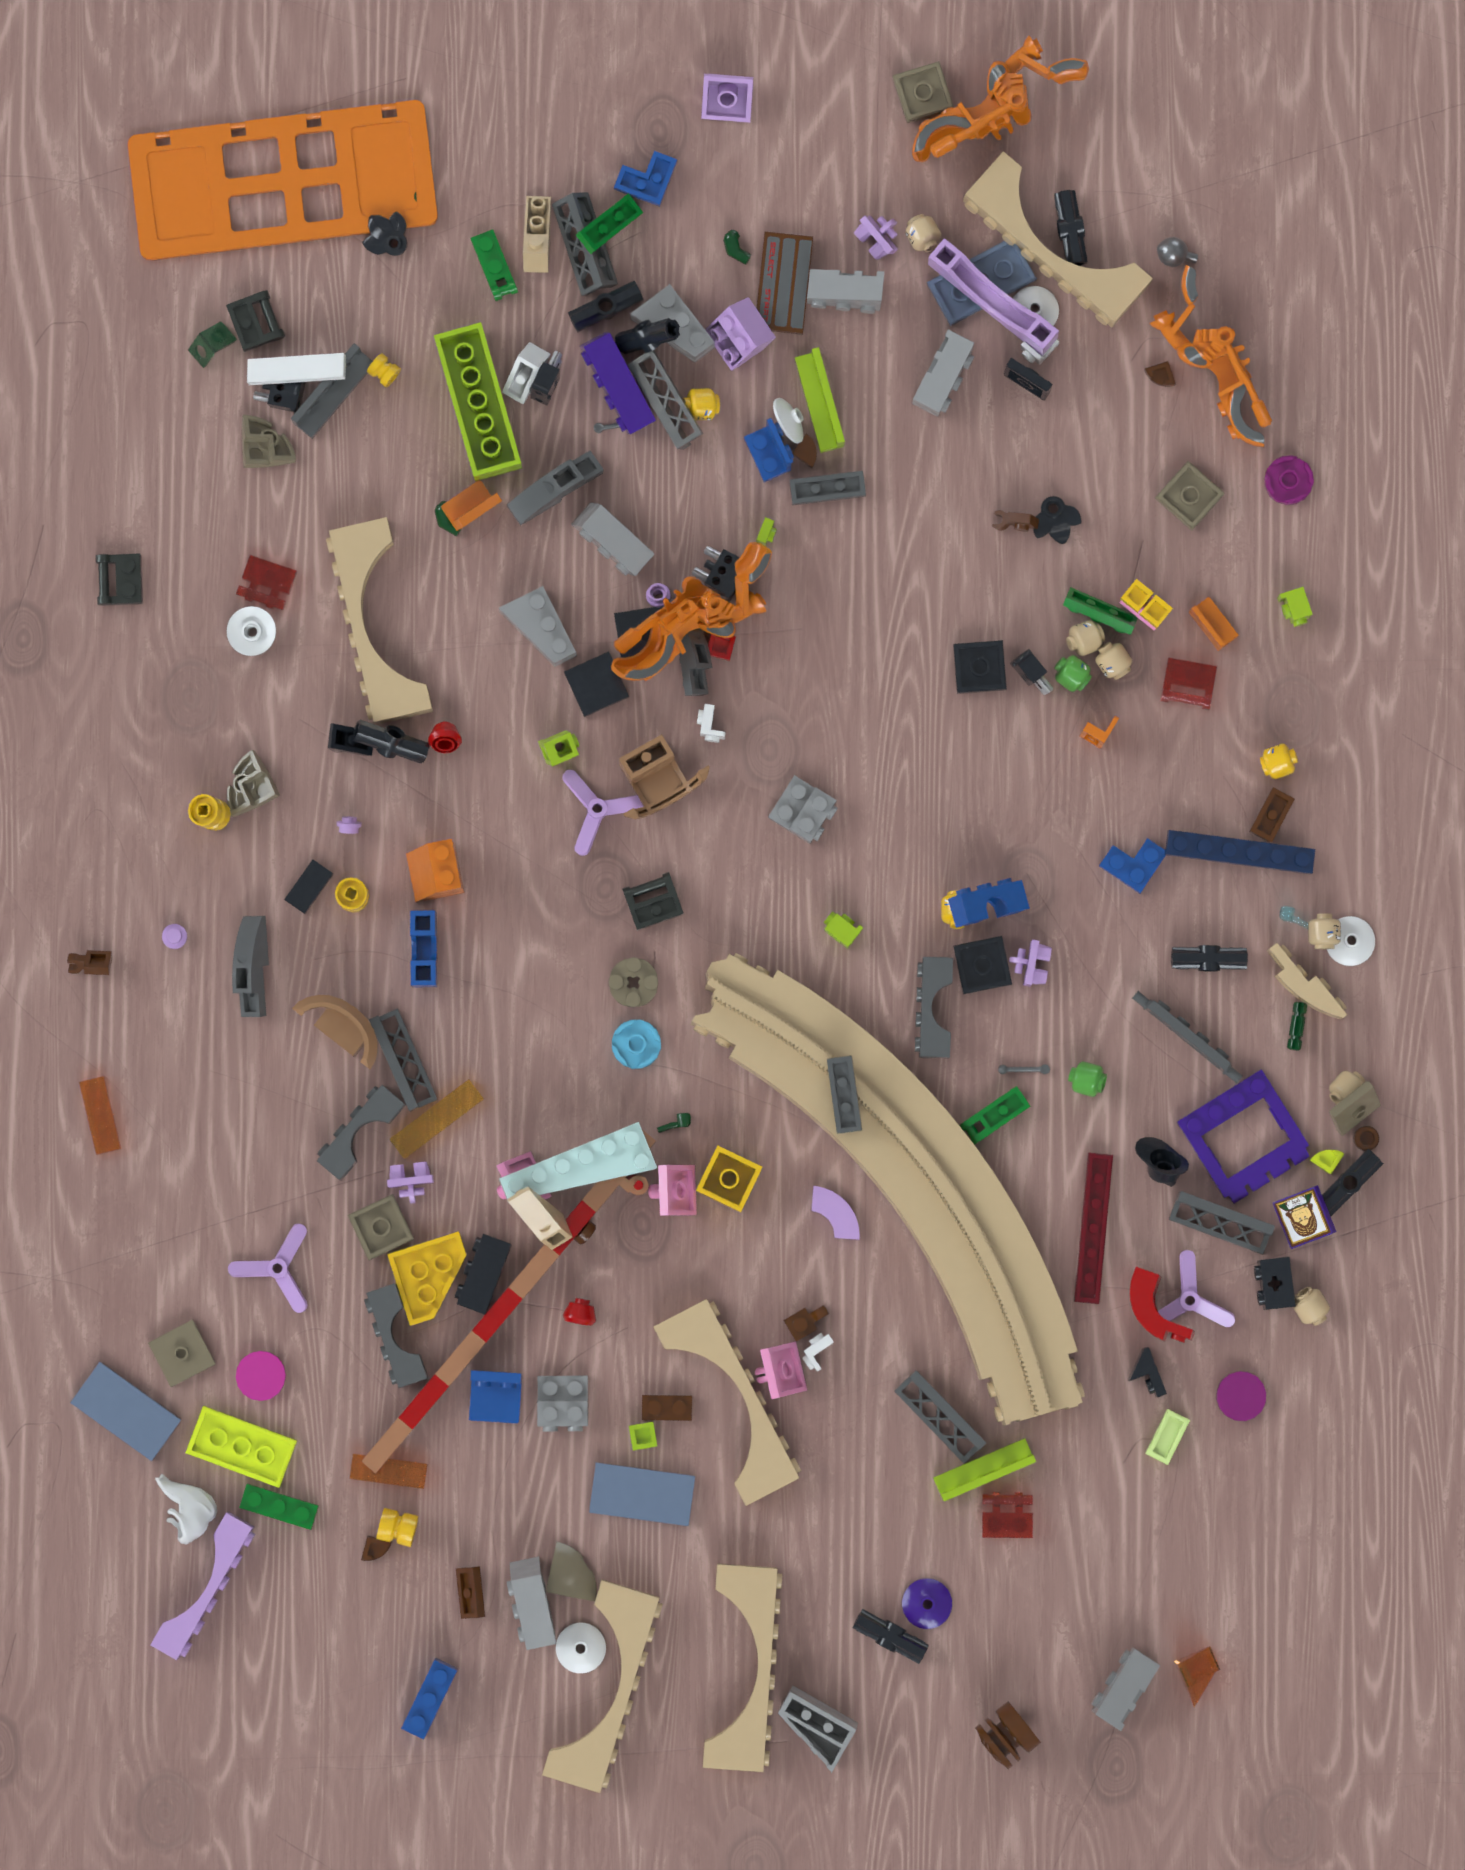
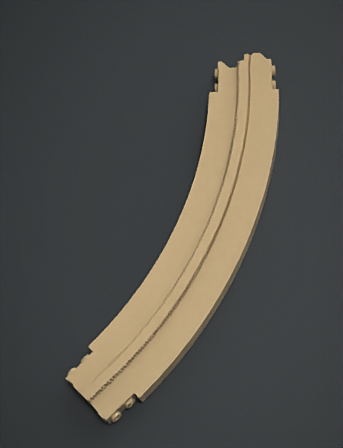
M736 953L734 956L729 954L725 960L712 962L705 974L707 982L704 988L713 993L711 996L712 1009L709 1013L696 1015L690 1024L695 1026L693 1030L703 1036H707V1034L717 1038L715 1042L727 1049L729 1046H732L734 1049L729 1056L730 1060L767 1083L807 1114L853 1158L886 1197L911 1232L936 1274L965 1337L979 1380L985 1378L990 1380V1383H987V1389L990 1397H995L997 1407H994L997 1421H1002L1003 1426L1015 1420L1018 1422L1059 1409H1070L1083 1403L1081 1398L1085 1396L1084 1390L1080 1382L1076 1383L1074 1373H1077V1367L1074 1359H1070L1068 1355L1078 1350L1063 1306L1045 1263L1002 1184L978 1149L943 1105L905 1065L873 1036L809 988L779 970L776 971L772 978L769 976L770 972L758 965L756 968L748 965V960ZM852 1055L862 1131L837 1134L827 1058Z

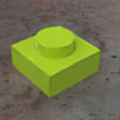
M765 517L756 539L757 543L766 546L768 541L773 542L777 531L774 528V520Z
M654 1422L629 1426L633 1451L658 1446Z

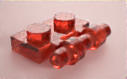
M250 555L242 576L243 580L251 582L250 586L246 588L239 585L236 595L245 597V600L249 602L254 600L266 604V607L270 609L275 607L284 610L286 601L279 599L278 596L280 592L290 595L297 570ZM261 585L272 589L271 593L267 595L258 592V586Z
M1000 1492L982 1494V1504L992 1505V1512H982V1538H1033V1513L1023 1512V1505H1033V1495H1023V1492H1015V1495H1000ZM1000 1505H1015V1512H1000Z

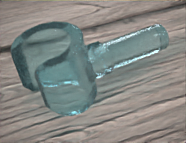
M1289 906L1281 907L1279 915L1281 920L1293 922L1308 929V922L1294 916L1295 908Z

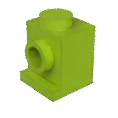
M1304 587L1281 593L1277 597L1278 602H1284L1281 608L1285 619L1289 618L1290 623L1294 627L1308 623L1307 619L1313 614Z
M567 730L538 741L546 764L552 767L579 755L577 751L579 742L575 734H571ZM561 742L562 749L557 751L555 745Z
M832 911L823 922L827 925L824 931L846 949L849 948L863 930L861 925L855 928L853 926L855 922L844 913L840 916Z

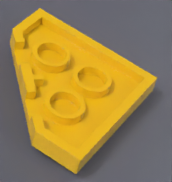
M459 1231L387 1254L410 1326L434 1319L467 1256Z

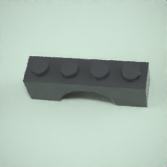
M923 957L922 962L917 964V977H922L921 987H917L916 1002H921V1012H916L915 1026L920 1027V1037H915V1052H919V1058L949 1059L951 1032L940 1027L935 1021L932 1014V1001L940 989L952 984L953 958Z
M383 1085L379 1088L375 1086L367 1094L366 1098L369 1100L363 1107L358 1105L350 1114L352 1120L348 1125L342 1124L333 1134L336 1139L330 1145L326 1143L317 1153L320 1156L317 1162L340 1181L357 1163L353 1153V1140L358 1130L370 1122L379 1121L390 1124L406 1106Z
M394 1283L366 1293L368 1298L364 1299L367 1311L368 1313L373 1312L376 1322L372 1323L376 1337L381 1336L384 1346L380 1347L385 1361L389 1360L392 1370L388 1371L392 1384H397L398 1388L427 1379L428 1375L421 1354H412L404 1351L398 1346L393 1337L392 1326L394 1319L404 1308L397 1284Z

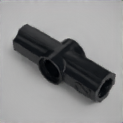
M1064 190L1055 193L1054 200L1058 216L1057 230L1059 240L1063 244L1065 261L1078 266L1087 264L1088 260L1084 243L1085 229L1083 218L1079 215L1075 190Z
M632 281L609 293L600 294L595 300L568 312V315L578 333L598 322L612 319L615 314L644 301L636 282ZM607 301L613 307L610 311L604 312L600 310V304Z
M670 318L653 323L650 320H644L633 329L619 332L614 339L619 351L624 354L639 350L648 353L663 343L676 340L680 335V326L676 320H671Z
M360 719L357 721L352 735L353 741L376 748L378 753L386 758H395L397 755L422 764L426 760L429 750L428 742L410 737L401 728L394 725H388L384 728Z
M1218 945L1172 947V969H1198V971L1216 972L1220 971V969L1247 970V948H1221Z
M1367 1149L1322 1194L1330 1216L1354 1193L1358 1192L1361 1186L1384 1164L1370 1149ZM1346 1176H1352L1356 1181L1355 1187L1352 1190L1346 1189L1343 1185V1180Z
M864 1609L861 1610L852 1627L865 1636L876 1640L875 1643L894 1653L896 1651L918 1664L929 1647V1644L908 1634L907 1630L889 1620L884 1621Z

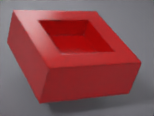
M711 634L708 644L710 656L730 661L736 636L722 638Z

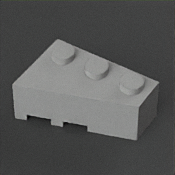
M810 269L807 304H811V307L824 309L827 305L836 306V310L850 311L851 308L860 309L862 313L874 314L875 311H880L884 271H877V276L863 275V271H855L854 274L841 273L840 270Z
M670 284L631 313V320L637 324L644 320H650L651 323L667 318L676 320L680 326V335L676 340L666 343L695 363L715 348L713 339Z
M949 329L947 330L945 339L939 350H937L934 360L913 398V405L937 417L941 411L946 413L952 401L948 398L952 390L957 391L962 383L963 378L960 377V374L964 368L968 370L973 362L974 356L971 353L974 342Z
M590 502L571 524L587 542H592L598 547L597 551L606 559L611 558L616 562L615 567L625 576L627 574L636 576L654 555L644 543L601 504Z
M543 586L499 607L500 613L554 667L577 656Z
M539 1556L510 1562L511 1581H507L509 1596H514L516 1604H512L514 1618L520 1619L521 1627L517 1628L520 1643L525 1642L527 1650L556 1644V1635L545 1591V1582L541 1573Z
M1133 1647L1130 1651L1125 1650L1119 1659L1121 1666L1117 1672L1112 1671L1105 1681V1684L1108 1685L1103 1694L1098 1692L1091 1703L1094 1706L1092 1712L1119 1731L1123 1729L1124 1720L1130 1712H1133L1136 1707L1135 1703L1141 1694L1145 1692L1160 1667L1159 1664Z
M793 1685L778 1712L832 1773L857 1730L858 1722Z

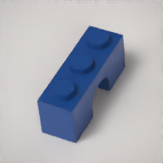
M1011 878L997 881V886L992 887L991 883L976 886L977 890L971 891L970 887L956 891L957 896L948 899L956 928L988 919L987 902L993 906L997 918L1030 909L1022 880L1012 882Z
M435 910L410 911V936L412 944V958L410 961L412 988L437 987V912Z
M435 1658L401 1729L423 1740L425 1739L458 1668Z

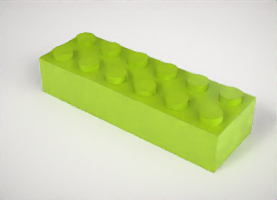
M479 322L434 335L475 482L522 469L482 323Z

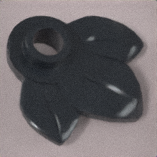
M397 211L391 215L389 220L380 215H371L369 217L368 227L371 236L362 241L364 247L376 255L386 252L392 256L403 254L408 245L407 238L404 235L407 228L404 217ZM393 239H397L398 246L396 248H393L391 246V241Z
M1050 496L1042 502L1041 512L1036 516L1039 519L1038 529H1033L1037 539L1049 533L1056 542L1065 544L1070 536V526L1082 523L1080 513L1075 507L1065 505L1061 498ZM1050 505H1056L1058 511L1051 513L1048 508Z

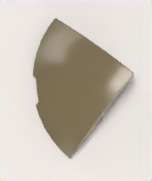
M251 415L242 416L244 468L273 467L294 463L296 461L295 453L285 434H282L280 437L276 431L271 429L272 423Z
M251 750L242 757L232 772L236 775L233 780V787L228 786L227 805L230 808L231 817L251 811L280 796L273 779L255 750Z
M556 1542L546 1592L595 1601L597 1588L593 1571L589 1570L583 1560L584 1557L578 1551L564 1543Z

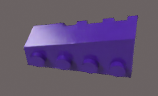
M604 332L580 345L582 350L580 354L587 366L590 365L595 373L592 375L598 388L602 387L607 395L604 399L609 409H614L618 415V418L615 420L622 432L626 430L628 434H632L656 421L611 334Z

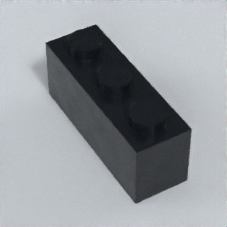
M483 1234L482 1238H476L472 1251L476 1252L473 1262L468 1260L463 1273L467 1278L464 1285L459 1284L454 1297L458 1299L457 1305L484 1315L487 1313L512 1244Z

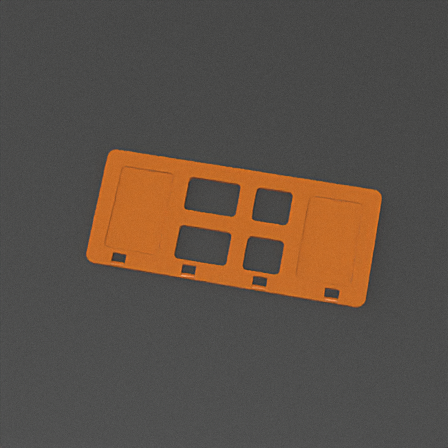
M419 100L176 129L157 133L136 134L128 140L139 247L142 257L146 260L151 261L370 233L368 220L371 215H380L389 220L396 211L404 217L407 224L406 229L431 226L438 219L426 113L423 103ZM396 109L397 117L383 118L382 111ZM321 118L322 126L307 127V120ZM246 128L245 136L232 137V129ZM333 132L337 156L336 165L300 169L298 166L296 137L304 134ZM170 137L171 145L157 146L156 139ZM272 138L278 140L281 170L278 173L231 179L226 177L223 157L224 145ZM338 184L342 198V218L306 222L302 190L308 187ZM276 191L284 193L287 223L284 226L244 231L232 230L229 199L231 197ZM415 192H416V195H417V196H416V197H417V202H416L415 199H414V194H415Z

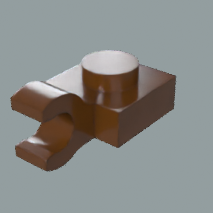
M1001 510L994 512L996 516L1003 518L1000 524H992V527L999 531L1007 529L1010 525H1013L1015 530L1028 532L1029 528L1038 529L1039 519L1032 514L1005 513Z
M87 950L86 955L70 953L68 954L67 963L74 964H69L68 973L77 974L84 969V974L109 975L112 951Z
M824 1305L810 1314L806 1308H803L783 1321L797 1342L816 1331L818 1328L814 1322L828 1315L829 1312Z

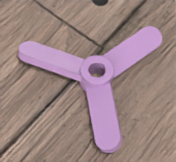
M567 770L562 776L564 783L587 809L585 821L575 844V851L580 856H585L590 852L601 820L605 816L625 813L632 808L643 807L637 795L609 800L597 798L574 770ZM600 806L602 811L595 813L592 808Z
M299 1223L293 1225L275 1259L271 1261H234L228 1266L229 1274L232 1277H273L292 1309L297 1313L305 1311L308 1306L307 1301L288 1271V1266L306 1236V1227ZM276 1264H281L282 1266L280 1273L274 1272Z
M1190 1250L1182 1251L1180 1254L1181 1294L1179 1298L1158 1311L1164 1319L1172 1321L1186 1311L1193 1310L1224 1327H1231L1235 1322L1233 1313L1197 1294L1195 1254ZM1187 1296L1194 1297L1192 1304L1185 1303Z

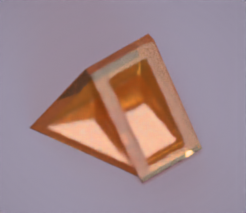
M1210 1646L1174 1661L1193 1707L1196 1706L1215 1672L1220 1670Z

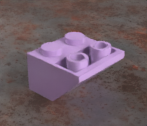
M749 297L730 305L705 329L715 342V348L731 371L764 350L776 338Z

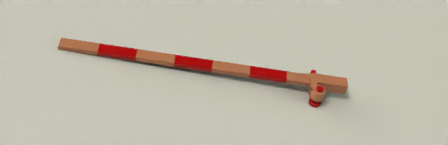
M642 1129L647 1144L651 1148L656 1143V1140ZM633 1174L597 1182L565 1219L572 1238L553 1250L545 1244L361 1462L376 1474L616 1188L621 1186L628 1193L632 1192L635 1195H643L649 1188L648 1180L641 1175Z

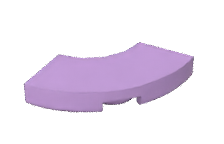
M813 1186L811 1211L820 1213L829 1220L833 1227L834 1238L859 1240L858 1222L849 1204L833 1191Z

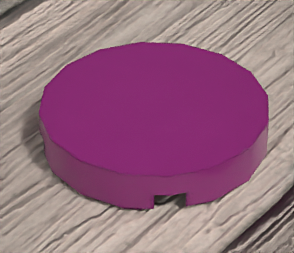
M1289 455L1282 456L1271 463L1266 470L1264 484L1268 495L1277 503L1294 505L1305 500L1314 484V477L1308 463L1296 456Z
M1237 1371L1228 1374L1221 1380L1217 1388L1216 1401L1219 1409L1225 1416L1235 1421H1247L1255 1418L1262 1412L1266 1404V1390L1264 1384L1257 1376L1249 1372Z

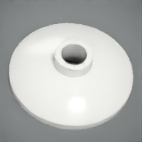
M1029 286L1020 290L1013 297L1015 301L1031 310L1030 307L1032 305L1039 306L1040 310L1036 314L1043 317L1052 326L1055 325L1059 315V306L1055 296L1050 291L1039 286Z
M775 399L773 409L781 429L792 442H802L803 427L801 422L804 420L802 413L798 408L793 409L784 399Z
M250 606L238 610L232 615L227 625V638L230 645L237 652L247 656H256L264 653L272 646L276 637V625L273 618L268 612L259 607ZM252 628L257 629V634L254 637L249 636V630Z
M1348 916L1338 919L1341 923V942L1335 945V949H1327L1329 955L1337 963L1345 966H1355L1365 962L1371 956L1375 947V936L1372 928L1367 922L1357 917ZM1349 936H1353L1356 939L1354 945L1348 944L1347 938Z
M588 1623L569 1625L560 1633L556 1642L558 1660L566 1669L574 1673H587L596 1669L603 1661L606 1653V1643L602 1633ZM583 1644L586 1648L585 1652L578 1653L576 1646Z

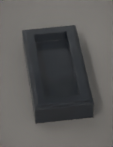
M312 860L284 900L303 914H306L333 876V873L315 860Z

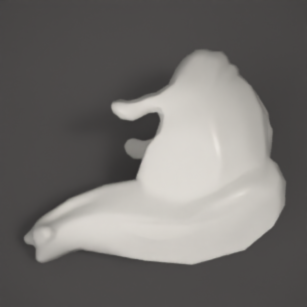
M163 1474L159 1478L156 1477L155 1480L164 1494L179 1504V1513L172 1508L168 1510V1514L174 1515L179 1522H176L174 1518H167L166 1521L178 1529V1541L181 1544L187 1545L204 1534L208 1523L216 1517L217 1505L212 1496L201 1488L172 1482Z

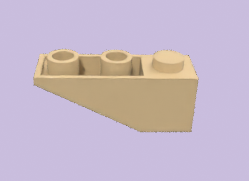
M526 196L523 244L524 272L548 273L551 197Z
M530 1187L517 1191L515 1195L507 1199L537 1238L551 1250L572 1238L563 1213Z

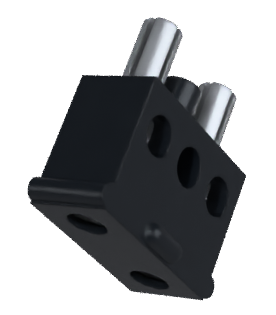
M554 351L549 364L542 363L529 388L530 398L546 406L549 404L560 380L559 367L562 363L560 360L562 354L560 352L558 354V351Z
M306 382L264 384L262 389L270 390V393L255 391L253 399L267 402L270 408L291 411L295 414L301 406Z
M707 546L704 554L717 560L716 563L707 559L704 567L711 571L710 574L695 567L692 575L705 581V586L725 597L727 601H731L735 594V576H737L735 562L740 557L725 549L721 553ZM729 559L732 562L730 564L725 563V561ZM725 570L726 573L720 574L719 571ZM714 581L720 582L718 585L713 584Z
M1030 649L1024 651L1010 663L1028 686L1035 684L1043 695L1053 690V687L1043 676L1047 673V670Z

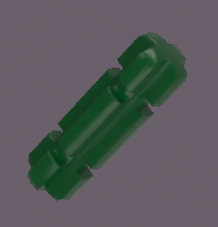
M1295 1002L1293 1004L1292 1012H1294V1015L1291 1017L1289 1031L1291 1037L1288 1039L1287 1044L1289 1050L1299 1051L1302 1046V1040L1300 1039L1303 1037L1306 1019L1304 1014L1307 1012V1004L1304 1002Z

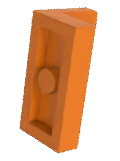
M478 480L441 505V508L456 531H458L499 504L502 500L497 493L491 496L483 482Z
M1207 597L1197 606H1193L1190 609L1189 614L1218 651L1239 636L1210 597Z
M1114 716L1105 732L1087 722L1080 737L1101 749L1119 717Z

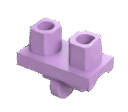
M865 215L859 220L861 224L854 234L861 242H865L871 236L874 237L877 243L869 249V252L876 260L883 258L887 254H894L898 250L896 245L886 235L887 233L892 239L898 235L893 229L897 224L894 218L887 222L883 216L879 217L877 222L882 227L876 223L871 215L868 217Z
M1038 940L1030 942L1028 959H1024L1026 949L1021 948L1018 949L1017 957H1010L1009 962L1016 964L1014 973L1022 974L1023 965H1026L1024 986L1030 987L1032 984H1046L1048 971L1035 969L1036 959L1049 962L1052 948L1039 944Z
M427 1162L413 1163L415 1177L405 1178L404 1164L390 1166V1180H387L388 1187L408 1186V1189L399 1190L400 1198L409 1197L410 1204L416 1203L415 1196L425 1195L424 1187L414 1188V1185L434 1183L433 1175H430Z

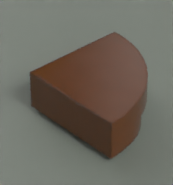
M1168 361L1144 369L1147 377L1153 383L1163 387L1176 385Z
M806 433L803 441L793 451V456L813 468L816 462L817 449L813 439Z
M367 1536L361 1560L372 1561L382 1557L389 1550L392 1542Z

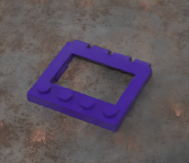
M1262 1069L1177 1121L1178 1126L1224 1198L1229 1196L1233 1204L1249 1195L1244 1187L1248 1184L1251 1191L1254 1192L1269 1183L1270 1180L1265 1174L1269 1171L1273 1179L1290 1170L1291 1167L1287 1159L1290 1158L1296 1166L1310 1157L1305 1149L1309 1146L1308 1142ZM1264 1098L1270 1107V1113L1290 1140L1227 1179L1221 1169L1222 1166L1201 1136Z

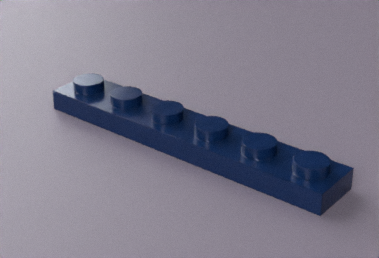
M1168 830L1165 855L1313 874L1315 849Z

